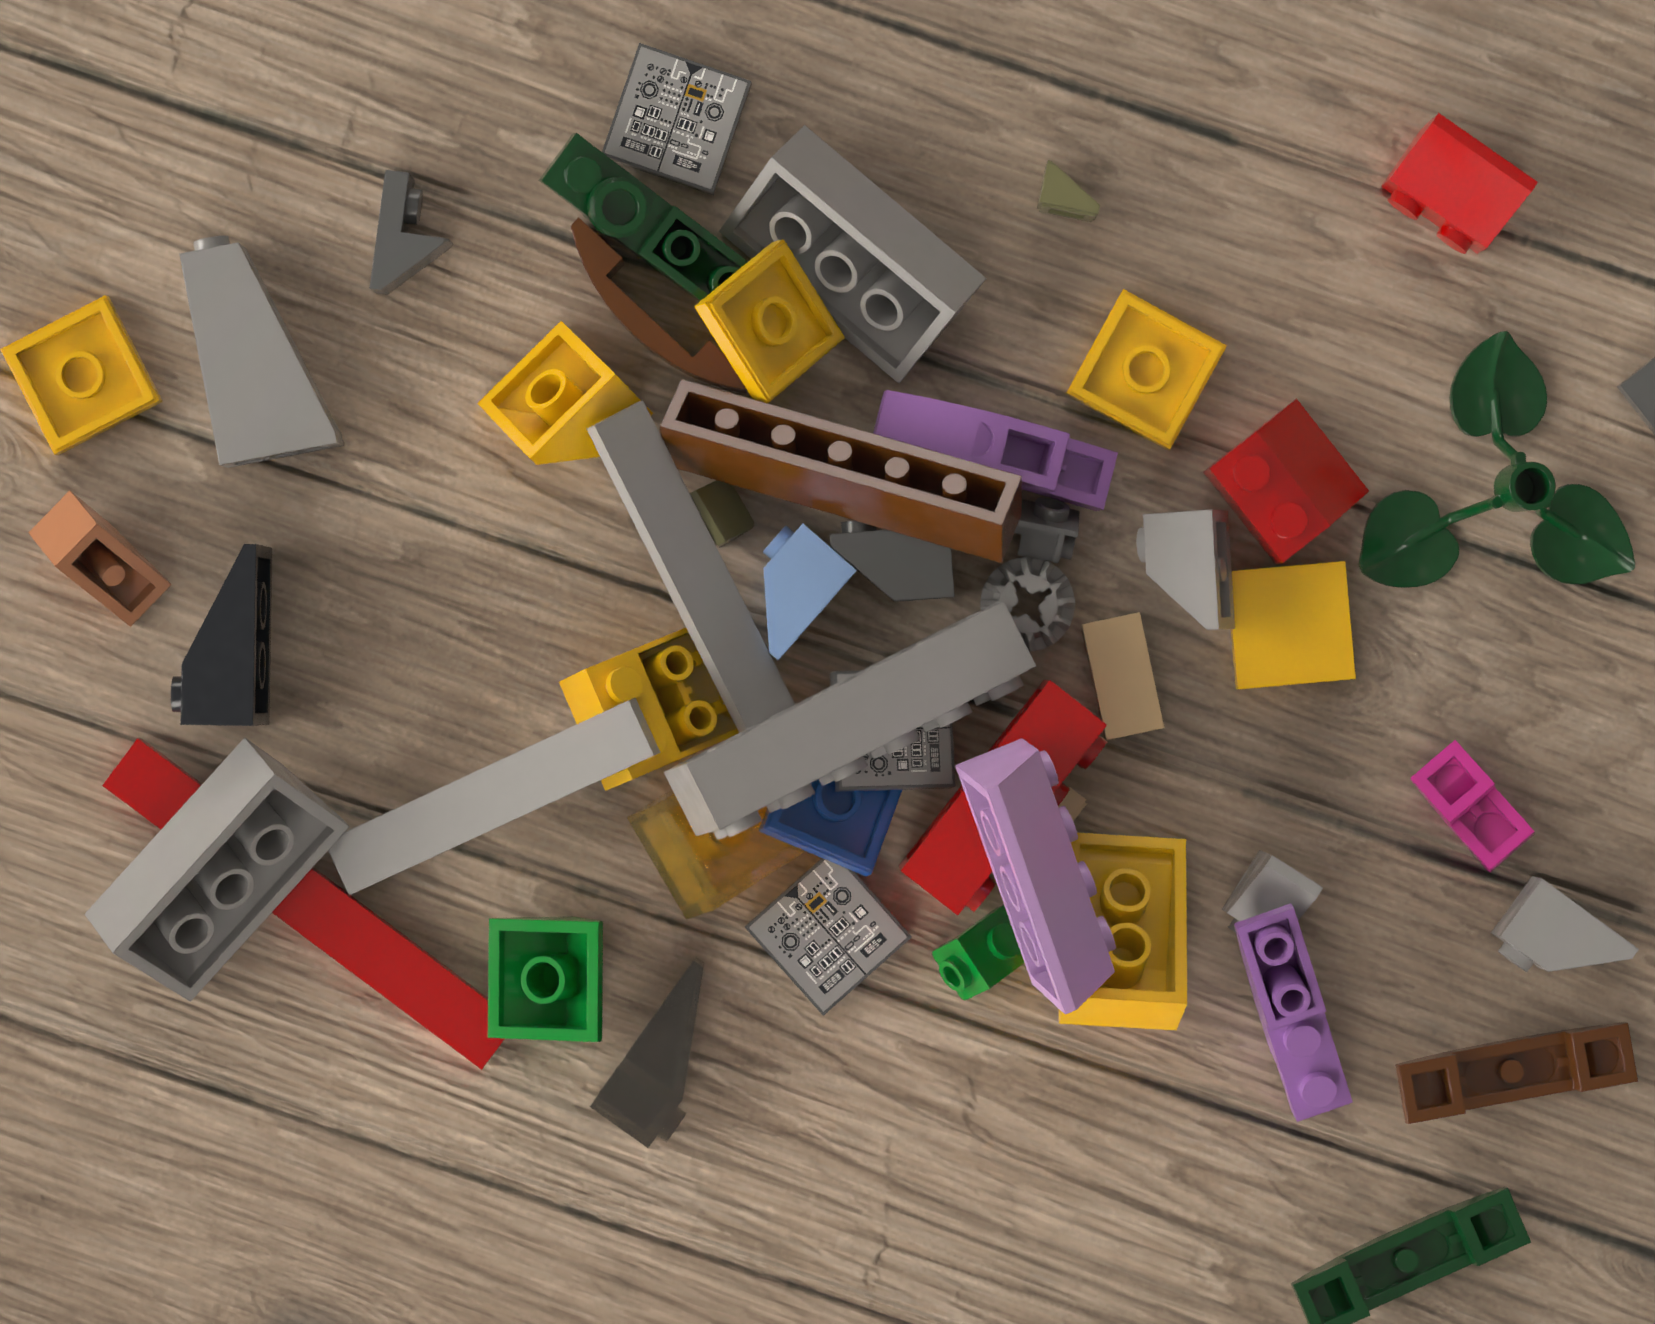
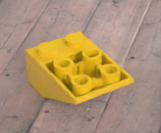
M686 627L588 667L559 681L576 724L636 698L660 750L659 754L602 779L601 783L605 791L739 733Z

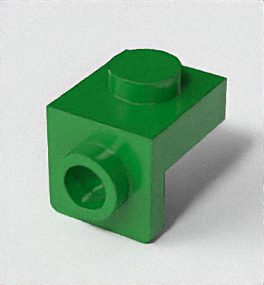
M1004 904L992 910L956 938L932 951V956L939 965L942 979L952 990L957 992L962 1000L970 999L992 988L1024 964Z

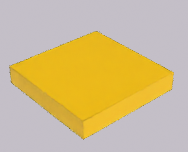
M784 239L770 243L694 306L752 399L764 403L771 402L845 338Z
M1123 289L1065 394L1169 451L1227 345Z
M107 295L0 349L54 455H60L163 402L113 303Z
M1345 561L1232 571L1235 629L1230 630L1235 686L1237 690L1356 679Z

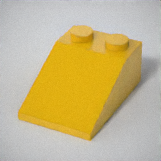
M1077 833L1078 839L1070 843L1077 863L1084 861L1093 877L1097 894L1089 898L1096 918L1103 916L1112 932L1116 949L1108 953L1115 972L1077 1010L1065 1015L1059 1009V1024L1177 1031L1187 1006L1186 839Z

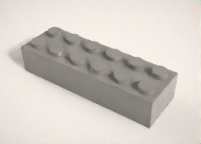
M1003 601L975 612L679 763L664 771V774L695 836L713 832L717 840L726 836L731 837L762 821L757 810L767 806L770 813L780 808L786 809L815 794L810 784L815 780L819 779L822 786L834 780L838 782L868 766L863 757L864 755L871 752L873 758L876 759L886 753L888 755L918 741L920 737L916 728L922 726L924 731L928 732L937 727L942 728L970 714L972 710L968 701L973 699L976 706L1015 691L1024 685L1019 675L1036 667V664Z

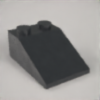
M258 544L243 545L181 664V676H173L171 683L172 712H181L180 725L260 726L270 724L272 547Z

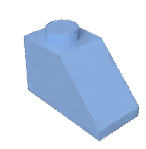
M803 523L795 533L788 526H785L763 551L771 559L763 568L769 653L777 660H780L857 571Z

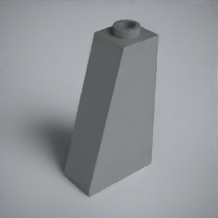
M214 236L194 241L195 251L179 253L219 465L230 468L344 446L342 434L247 249L238 242L230 244L229 236Z

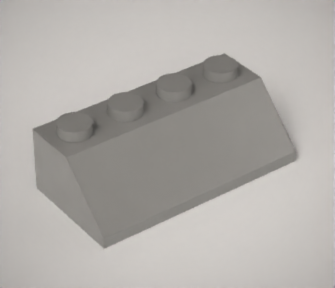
M805 125L770 158L719 230L722 235L751 259L770 243L784 239L844 337L898 383L906 377L987 279Z
M244 738L85 913V916L113 954L191 1002L349 826L282 763Z

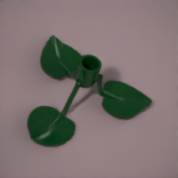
M1508 331L1498 332L1490 336L1466 356L1453 378L1449 395L1451 414L1460 431L1472 437L1492 433L1493 444L1511 460V465L1503 468L1495 478L1494 496L1448 513L1440 518L1437 504L1428 495L1410 490L1393 492L1380 500L1371 510L1365 524L1359 557L1361 572L1379 584L1397 588L1420 587L1431 584L1444 577L1453 568L1459 557V544L1446 527L1486 511L1503 507L1512 512L1535 510V513L1543 519L1532 531L1530 547L1536 565L1552 580L1565 584H1585L1605 577L1628 573L1635 569V559L1628 533L1619 515L1604 496L1591 487L1581 484H1567L1556 490L1555 478L1545 465L1538 462H1526V454L1516 451L1504 439V435L1517 437L1532 431L1543 418L1547 407V391L1542 375L1536 365L1518 347Z

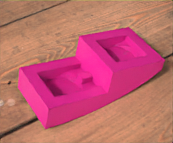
M1456 740L1450 743L1410 778L1420 793L1489 873L1535 835V831L1495 788V783Z

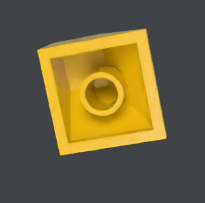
M560 321L477 404L536 465L600 457L587 428L641 400L584 342ZM647 407L650 415L652 416L654 413Z

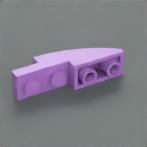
M886 390L883 393L873 434L1020 475L1022 476V490L1093 511L1104 510L1118 452L1069 438V433L964 405Z
M1290 903L1234 923L1260 1021L1296 1121L1299 1122L1353 1103L1325 1016L1326 1008L1293 905Z

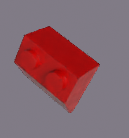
M1438 113L1421 128L1381 187L1391 193L1388 202L1402 214L1413 220H1417L1422 215L1437 225L1440 229L1436 235L1445 244L1462 254H1466L1469 249L1478 254L1491 244L1538 182Z
M1297 398L1203 471L1275 565L1284 563L1331 526L1369 492L1368 488Z

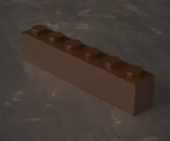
M681 379L660 425L661 437L679 470L1002 563L1021 517L1022 476L688 380Z

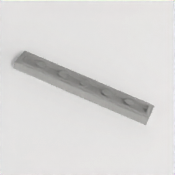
M644 401L637 402L587 428L739 733L795 705Z
M633 698L344 832L328 851L348 895H351L659 754L660 750L636 698Z

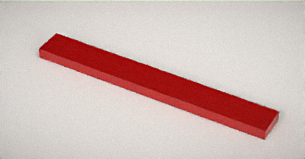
M137 738L102 786L159 829H162L198 790L202 783L145 740ZM312 867L272 911L275 916L481 1070L505 1040V1038H488L487 996L352 895H348V892L316 868Z

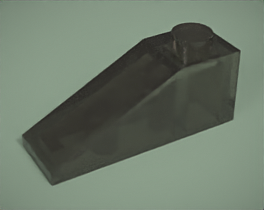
M696 956L590 1105L593 1110L647 1148H649L657 1136L667 1142L686 1115V1112L678 1106L683 1100L686 1089L705 963Z

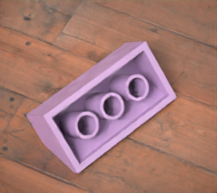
M1021 738L955 766L1031 983L1066 1015L1077 1010L1115 972L1108 952L1115 950L1116 945L1104 917L1099 916L1096 918L1089 898L1097 894L1093 877L1084 861L1077 863L1070 842L1078 839L1072 817L1065 806L1058 808L1051 787L1059 783L1053 762L1045 750L1039 752L1037 748Z

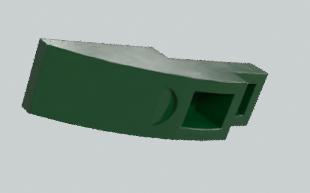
M578 133L572 134L538 180L581 212L590 222L587 209L588 199L598 183L611 177H624L637 182L648 196L650 205L648 219L644 226L635 234L628 237L612 238L699 302L748 262L679 208L665 201Z

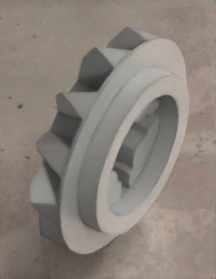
M1020 557L1005 562L993 571L987 579L981 593V610L1004 601L1008 611L1011 612V607L1015 606L1018 602L1015 594L1017 590L1012 584L1014 581H1017L1021 588L1024 587L1029 594L1036 593L1037 591L1041 593L1049 589L1051 593L1045 596V601L1041 602L1038 606L1041 614L1039 618L1044 624L1042 627H1039L1035 620L1032 621L1027 614L1019 617L1013 616L1012 618L1029 651H1037L1053 645L1068 630L1074 615L1076 602L1069 579L1049 561Z

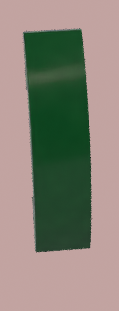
M1502 1187L1449 1206L1381 1235L1312 1270L1292 1282L1291 1286L1308 1324H1353L1370 1316L1369 1311L1471 1264L1475 1266L1483 1265L1531 1243V1240L1509 1189Z

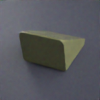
M1048 160L1037 204V209H1040L1039 212L1087 222L1095 220L1099 213L1100 205L1056 164Z
M716 480L690 493L715 545H718L719 548L754 527V521L733 485Z

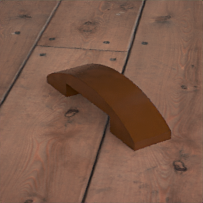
M578 217L571 225V230L579 256L596 290L619 322L648 350L677 370L706 384L746 394L748 391L724 353L710 340L692 357L610 280L625 265L622 257Z
M1627 1022L1507 1039L1395 1064L1406 1124L1466 1114L1465 1110L1572 1090L1585 1092L1638 1082L1630 1030Z

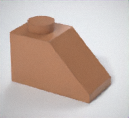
M70 490L28 532L58 570L130 627L172 585L106 519Z

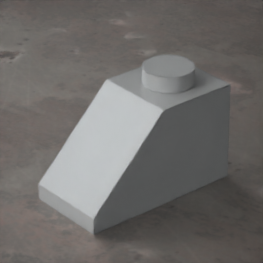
M1211 509L1143 514V527L1138 529L1136 544L1140 561L1146 563V574L1205 629H1235L1228 510Z
M1259 850L1222 910L1234 917L1228 926L1234 932H1236L1234 923L1290 903L1293 905L1299 920L1316 900L1323 887L1273 855Z
M1535 876L1530 878L1491 932V934L1504 942L1498 952L1525 972H1528L1533 964L1547 972L1629 960L1639 950L1544 879Z

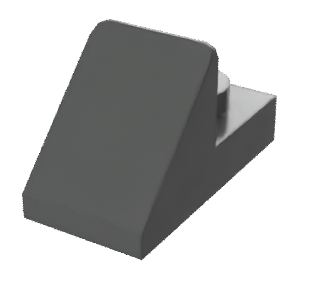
M385 170L369 287L376 294H390L453 246V243L447 238L408 233L409 224H419L423 190L414 189L415 179L407 172Z

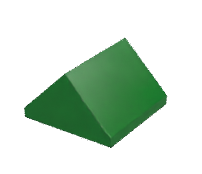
M573 916L489 918L488 1038L601 1042L603 1013V921Z

